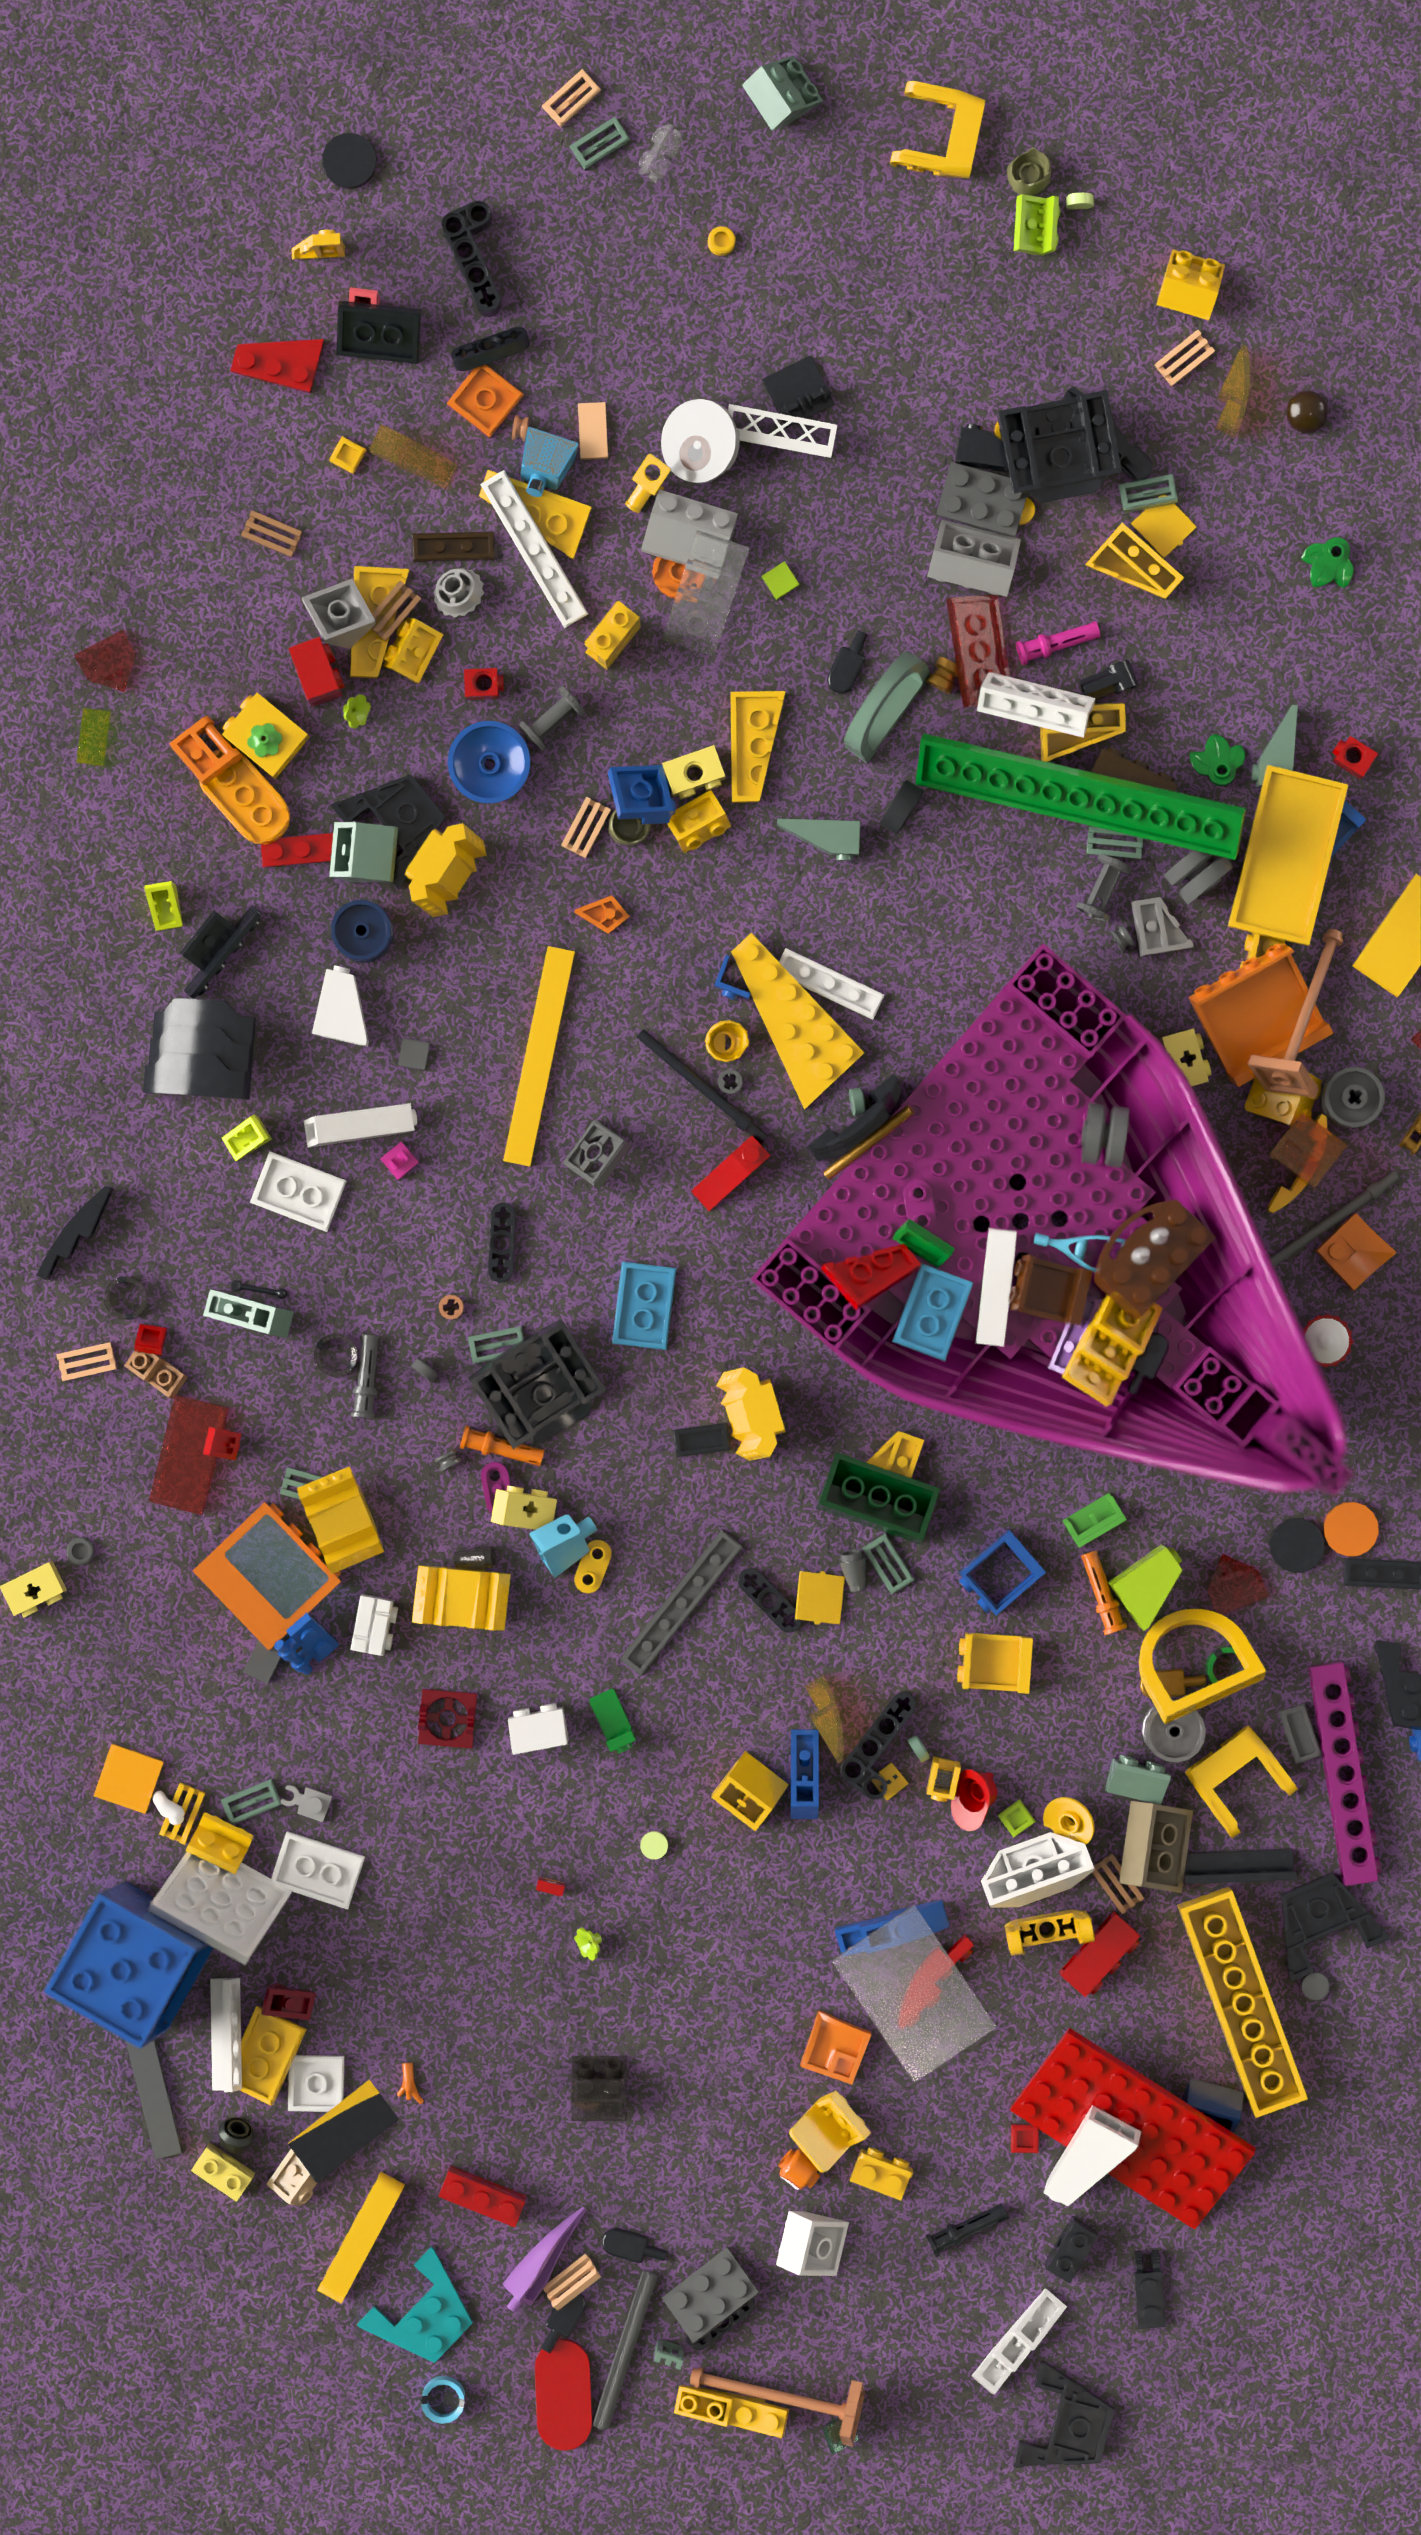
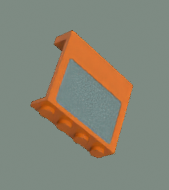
M264 1502L209 1554L193 1572L270 1651L276 1641L281 1640L287 1634L286 1630L305 1613H309L341 1582L338 1579L341 1573L338 1571L331 1574L327 1565L319 1559L322 1553L312 1543L306 1545L300 1539L303 1533L293 1523L289 1526L286 1525L281 1519L284 1514L274 1503L268 1506Z

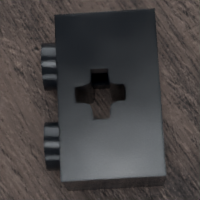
M1072 2216L1044 2262L1046 2270L1070 2284L1098 2238L1096 2230Z

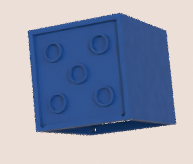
M125 1881L98 1893L44 1993L141 2049L168 2031L214 1947L149 1912L148 1909L155 1897ZM198 1952L188 1972L186 1973L183 1981L181 1982L178 1990L172 1998L169 2006L167 2007L166 2011L162 2014L179 1981L181 1980L184 1972L190 1964L193 1956L195 1955V1953Z

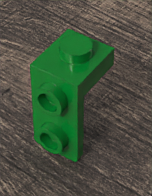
M611 1688L591 1697L589 1702L606 1737V1744L610 1752L617 1750L619 1754L632 1748V1742L636 1741V1736L615 1690Z

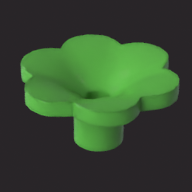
M266 723L263 726H254L251 729L252 736L247 741L248 746L254 749L258 757H265L267 754H277L279 751L278 745L282 742V735L275 731V727L270 723Z

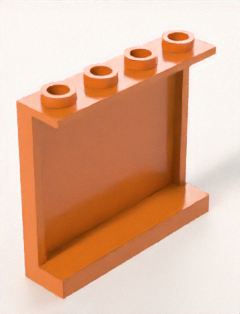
M1275 944L1266 950V954L1259 958L1253 957L1246 960L1242 964L1243 967L1234 972L1228 971L1219 976L1218 981L1211 985L1205 984L1194 991L1195 994L1188 997L1230 1082L1237 1087L1256 1078L1248 1066L1251 1055L1284 1059L1309 989L1291 955L1294 952L1293 949L1286 944ZM1316 1004L1298 1053L1333 1034L1330 1025L1323 1020Z

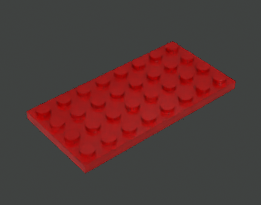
M1070 2027L1010 2108L1011 2112L1031 2125L1038 2127L1039 2130L1066 2147L1092 2105L1141 2131L1136 2150L1107 2174L1194 2230L1252 2158L1256 2147Z

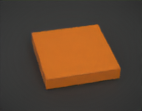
M485 364L472 370L449 399L447 405L491 438L524 394Z

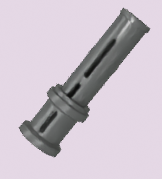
M363 1334L361 1336L358 1384L353 1389V1394H355L354 1411L351 1412L350 1416L375 1418L373 1404L377 1391L374 1388L379 1336Z

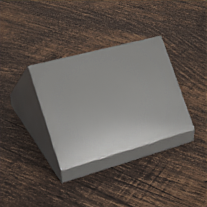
M353 579L302 597L307 611L326 644L350 649L375 625V619Z

